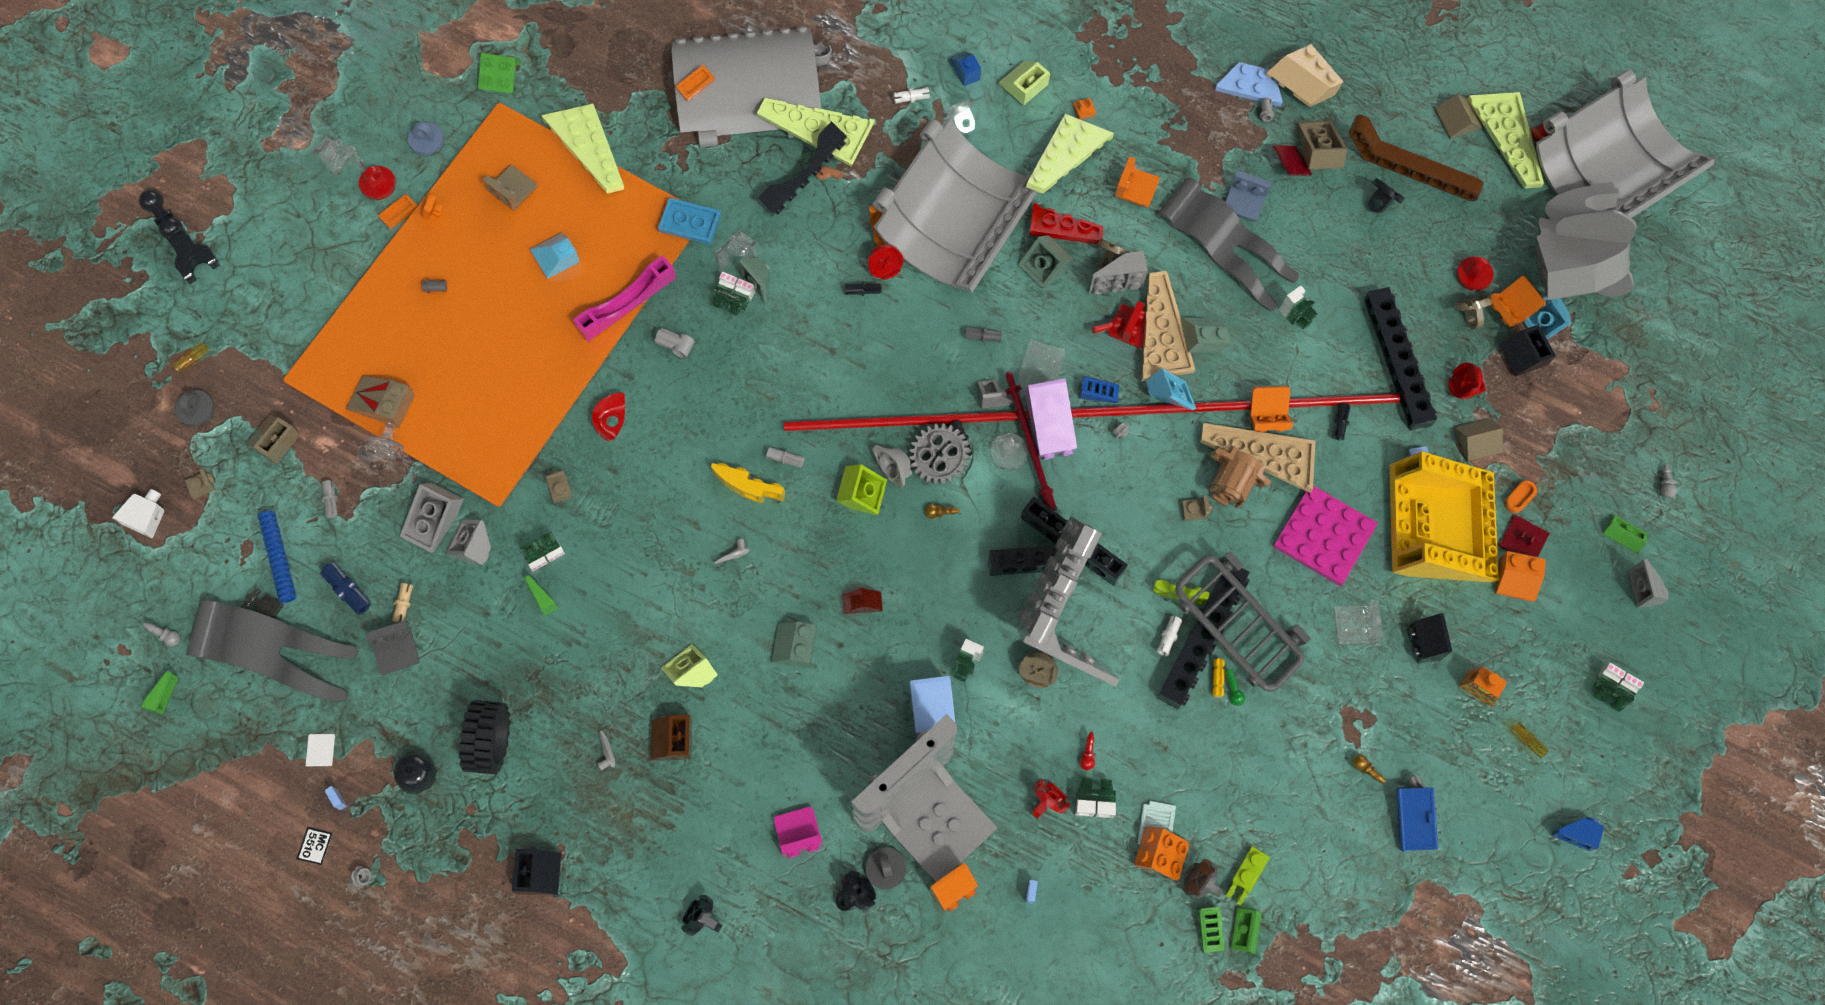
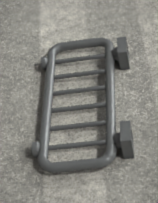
M1231 551L1224 554L1219 560L1213 556L1203 557L1176 584V595L1182 602L1179 604L1180 609L1186 614L1191 612L1249 675L1246 680L1251 686L1256 687L1258 685L1261 689L1268 692L1276 691L1302 665L1304 655L1299 646L1306 644L1311 638L1298 624L1290 626L1284 631L1234 577L1233 573L1239 571L1244 565ZM1207 564L1214 565L1219 572L1195 596L1189 599L1183 591L1184 586ZM1223 575L1232 587L1203 614L1193 602ZM1236 589L1246 601L1217 629L1206 617ZM1250 604L1259 616L1230 644L1220 631ZM1263 619L1273 630L1243 658L1233 646ZM1276 633L1286 645L1257 673L1247 661ZM1290 648L1296 656L1295 661L1272 684L1266 683L1261 675Z

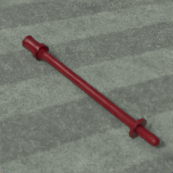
M1006 372L1005 377L1009 388L1005 392L1006 394H1011L1041 487L1038 493L1039 497H1042L1045 505L1055 511L1058 508L1053 497L1054 490L1047 484L1018 393L1022 387L1021 385H1016L1012 372Z

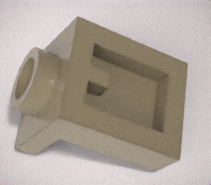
M204 468L199 469L201 474L185 480L190 496L193 499L216 490L214 486L216 480L212 472H207Z
M554 471L546 476L554 503L573 498L564 471Z
M1203 496L1199 500H1187L1181 503L1184 521L1207 520L1212 512V504L1210 501L1208 502L1207 496Z

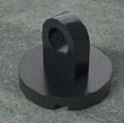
M1375 178L1372 182L1378 188L1368 204L1370 210L1374 213L1384 212L1393 200L1400 204L1404 201L1405 197L1378 178ZM1381 199L1383 202L1382 206L1375 209L1374 202Z
M857 871L848 872L841 880L843 889L836 896V905L841 911H851L856 907L866 911L876 903L874 902L876 893L868 879H862L859 876L861 874ZM845 895L849 899V904L847 906L844 904Z
M700 895V899L698 901L695 899L687 908L682 920L685 924L681 926V929L687 935L693 936L705 925L719 933L723 925L710 918L713 900L707 895Z

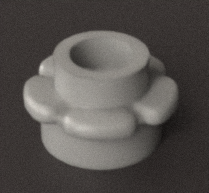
M1124 422L1113 431L1116 436L1115 438H1125L1130 433L1128 430L1130 425L1127 426Z
M363 866L356 867L355 871L351 873L353 885L360 887L368 884L371 880L370 870Z

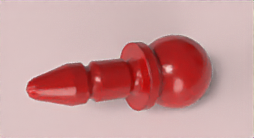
M1093 732L1088 734L1085 746L1086 751H1082L1081 754L1083 756L1079 760L1080 767L1086 771L1092 770L1095 766V759L1093 757L1096 753L1092 752L1094 747Z

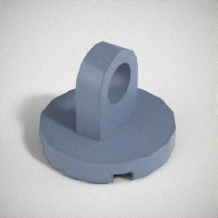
M417 122L409 131L407 141L414 153L421 156H429L442 148L444 135L441 128L434 123Z

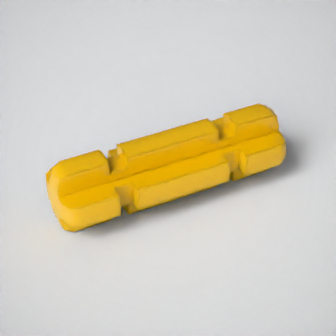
M1216 658L1213 661V668L1215 669L1213 670L1214 687L1212 695L1214 697H1222L1224 695V688L1222 687L1224 685L1223 668L1225 667V661L1221 658Z

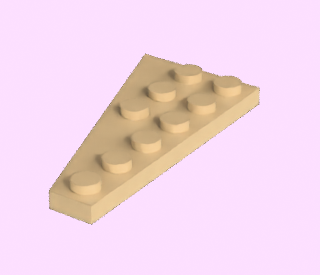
M1167 271L1149 273L1141 381H1146L1161 368L1176 376L1191 374L1196 370L1191 353L1187 352L1181 318Z
M1203 423L1200 443L1215 450L1221 448L1224 451L1225 449L1229 450L1230 446H1235L1238 448L1237 450L1256 458L1261 465L1264 464L1266 466L1265 473L1309 493L1312 492L1315 440Z

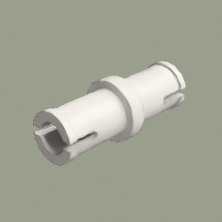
M928 87L915 90L910 88L908 91L893 92V97H901L893 99L894 103L909 101L914 103L915 100L929 99L930 94L922 95V93L929 92Z
M1171 616L1166 630L1162 632V640L1157 652L1163 656L1164 653L1165 656L1169 655L1173 642L1177 640V632L1182 623L1179 617L1175 616L1174 619V616Z

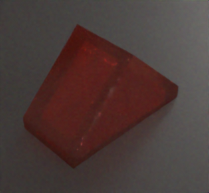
M859 588L842 595L844 614L883 612L882 594L880 591Z

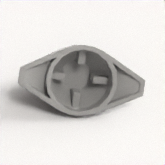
M878 445L874 446L872 450L882 472L891 482L902 489L905 486V479L912 475L908 456L896 448L887 449Z

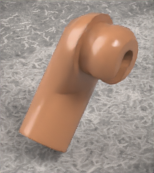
M830 166L822 167V170L816 176L820 180L830 177L841 180L843 172Z

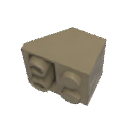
M269 415L245 445L276 465L300 434L293 426L279 417Z

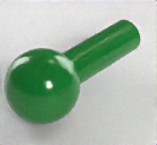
M1233 669L1225 670L1231 690L1229 700L1233 705L1241 706L1245 702V695L1242 691H1239Z

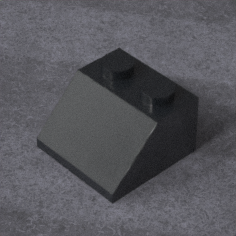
M1444 613L1416 620L1409 626L1408 636L1409 639H1412V654L1416 658L1417 664L1441 661L1452 652Z

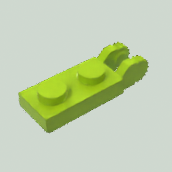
M1162 579L1155 582L1153 586L1155 594L1178 599L1175 591L1176 584L1170 585L1167 580ZM1184 586L1183 591L1191 599L1202 588L1195 587L1191 589ZM1204 591L1193 603L1205 605L1209 598V592Z
M1252 846L1231 880L1232 884L1225 896L1227 898L1232 897L1236 887H1240L1243 891L1237 898L1236 903L1241 906L1248 893L1254 887L1270 857Z

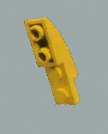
M712 463L711 465L712 472L717 479L742 497L762 504L765 497L784 500L785 490L780 484H767L755 478L750 480L749 472L741 467H736L735 469L724 463Z

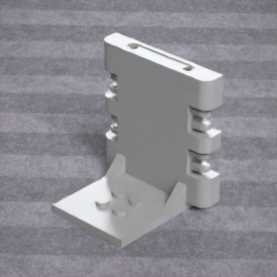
M1070 516L1061 537L1055 545L1057 551L1054 557H1049L1046 567L1038 579L1037 584L1039 587L1037 591L1031 593L1028 603L1021 613L1017 632L1024 643L1116 687L1119 678L1109 666L1093 659L1092 656L1085 652L1080 653L1074 650V647L1066 643L1058 642L1054 631L1059 621L1058 618L1078 583L1077 579L1102 535L1100 531L1087 523Z
M948 714L940 719L929 731L923 730L915 738L917 741L880 776L875 774L868 781V787L851 801L854 808L852 811L854 815L853 822L861 831L871 833L882 824L935 882L956 869L998 828L954 782L944 768V765L952 758L957 733V725Z

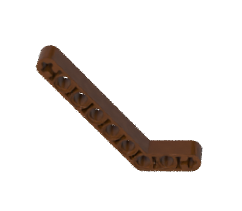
M1364 115L1355 116L1349 130V135L1364 160L1465 200H1478L1484 184L1481 179L1381 141L1368 117Z

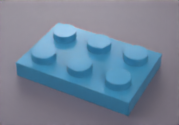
M669 197L658 231L711 245L722 212L717 209Z

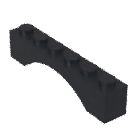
M831 121L818 136L816 153L809 166L800 175L788 182L770 185L757 198V202L771 216L775 213L779 215L785 209L784 204L787 201L791 202L798 195L796 191L800 187L804 189L810 182L808 179L812 175L816 176L822 170L820 166L824 162L828 164L834 157L833 153L837 149L840 151L847 144L845 142L847 135Z

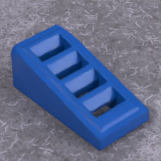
M1083 377L1080 399L1118 403V384ZM1095 387L1099 388L1098 393H1095ZM1103 388L1106 389V394H1105V395L1102 394V389H1103ZM1110 389H1113V397L1109 396Z

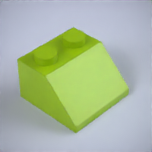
M862 464L846 466L836 501L849 509L878 515L887 479Z

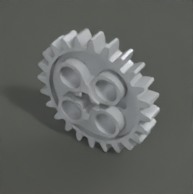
M944 423L941 428L935 424L933 430L928 426V432L921 430L922 436H915L918 442L911 443L915 447V449L909 450L914 454L909 459L915 461L911 466L917 468L915 470L917 475L921 473L920 478L922 480L927 477L929 484L934 480V484L938 485L939 480H941L942 484L945 485L947 479L953 483L952 477L955 476L957 479H960L958 473H965L962 469L963 466L969 467L965 460L971 459L969 455H966V453L971 452V449L965 448L969 445V442L963 441L965 436L964 434L959 435V429L953 432L954 427L952 425L947 429ZM937 438H943V442L940 445L934 444ZM956 448L958 450L955 456H949L951 449ZM940 452V453H943L944 455L941 457V456H938L937 453ZM925 453H931L929 460H923ZM945 463L946 468L943 471H938V466Z

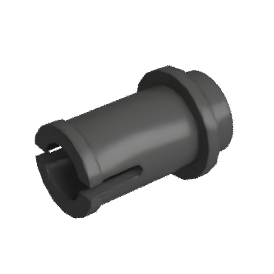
M423 280V292H447V281Z

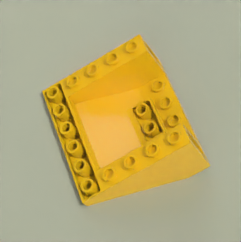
M1423 451L1389 464L1392 573L1407 577L1491 583L1499 581L1494 472Z

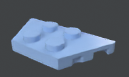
M1241 62L1217 84L1215 89L1218 92L1259 102L1263 98L1272 99V105L1281 107L1283 102L1276 79L1266 76L1270 69Z

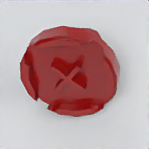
M371 166L359 178V187L362 193L369 199H385L395 190L396 179L392 171L386 167Z
M890 244L877 246L871 251L867 259L868 269L871 274L876 278L884 280L896 276L901 271L900 268L904 263L900 250Z
M1467 257L1461 261L1456 269L1458 282L1469 291H1482L1494 279L1493 268L1484 257Z
M1465 362L1458 365L1453 370V376L1448 382L1450 393L1458 399L1466 400L1486 390L1483 382V373L1480 367L1473 363Z
M1044 779L1038 780L1033 787L1035 794L1041 800L1031 813L1036 819L1048 807L1061 814L1065 813L1070 807V802L1065 801L1067 799L1066 795L1053 783H1044Z

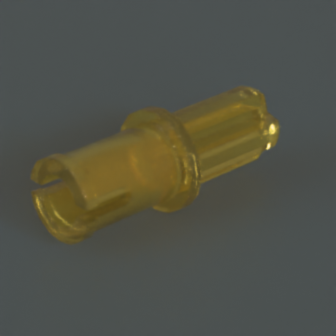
M200 343L189 353L185 352L186 355L173 363L172 366L181 374L190 365L196 364V361L206 354L209 348L204 343Z
M1521 722L1510 730L1524 742V746L1527 745L1540 758L1548 753L1549 750L1535 737L1536 734L1533 735Z

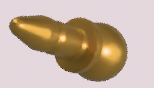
M929 504L924 510L926 517L929 519L942 518L943 515H954L960 512L958 508L943 507L941 504L938 506Z
M1358 754L1353 757L1352 765L1356 770H1362L1363 774H1369L1378 782H1386L1383 776L1372 767L1373 763L1368 762L1366 756Z

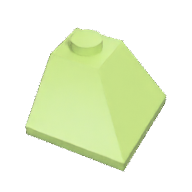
M693 644L661 667V670L677 686L703 687L705 684L712 682L713 678L718 675L706 657Z

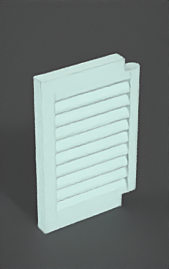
M1149 801V805L1143 804L1137 844L1140 845L1146 826L1164 828L1172 833L1176 806Z

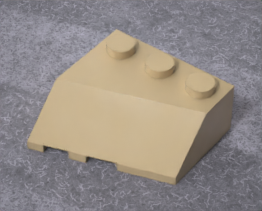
M1312 44L1286 55L1266 73L1267 77H1273L1279 81L1278 85L1283 88L1286 86L1293 91V95L1309 107L1335 96L1343 84L1342 79Z

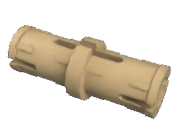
M400 584L398 598L394 602L396 607L391 622L405 621L407 609L411 605L409 600L413 588L412 585Z

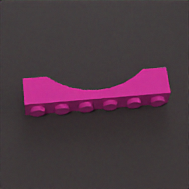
M662 255L648 265L638 279L621 294L604 304L585 310L574 318L573 322L576 329L589 342L675 280L674 267Z

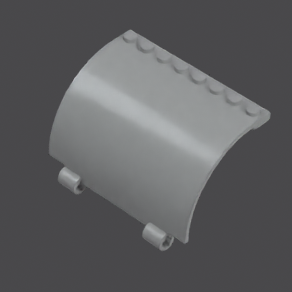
M799 26L795 30L781 28L775 32L771 29L763 30L762 33L748 31L745 32V35L729 33L725 37L711 35L710 38L705 39L702 36L693 37V40L678 38L672 42L673 74L680 133L698 131L700 148L718 146L717 136L779 130V127L756 116L765 98L797 106L803 105L812 109H821L811 29L807 28V26ZM704 65L715 77V81L687 102L676 89V85L700 66ZM788 133L789 138H797Z
M1626 69L1611 79L1612 90L1572 115L1567 116L1564 112L1559 111L1544 120V129L1550 135L1538 141L1536 147L1543 173L1556 196L1573 189L1613 181L1615 188L1619 189L1620 198L1617 199L1616 207L1604 210L1620 211L1632 218L1713 166L1714 158L1702 153H1693L1671 136L1660 122L1652 107L1648 95L1646 77L1642 76L1636 80L1634 72Z
M948 118L943 126L937 120L930 119L920 133V137L925 141V144L893 191L888 188H882L874 200L873 206L880 212H883L874 228L886 244L897 247L903 255V260L920 272L943 284L972 293L1030 205L1037 191L1026 187L1031 177L1030 174L1025 176L1013 172L983 155L961 134L951 118Z

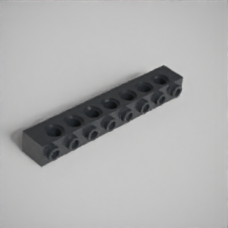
M1390 287L1368 291L1364 302L1395 390L1400 395V404L1409 429L1413 431L1431 427L1437 420V412L1432 407L1431 395L1426 390L1424 376L1419 371V362L1413 354V345L1409 342L1406 326L1401 321V312L1396 307L1395 295L1391 293Z
M1241 568L1233 573V575L1245 588L1250 581L1247 577L1250 572ZM1223 575L1220 576L1202 610L1203 614L1229 590L1227 587L1229 582ZM1235 589L1224 599L1227 606L1219 604L1206 618L1218 629L1233 614L1230 610L1233 605L1237 606L1242 596ZM1210 616H1216L1218 622H1212ZM1198 620L1157 699L1176 709H1179L1181 705L1185 706L1190 698V695L1187 694L1189 689L1195 688L1199 680L1196 677L1198 672H1203L1208 663L1205 661L1207 654L1212 655L1216 647L1213 644L1215 638ZM1225 628L1220 631L1221 634H1223ZM1201 632L1208 633L1210 639H1204ZM1192 649H1199L1201 656H1196ZM1184 665L1191 666L1193 672H1186L1184 670ZM1175 682H1181L1184 685V689H1177Z

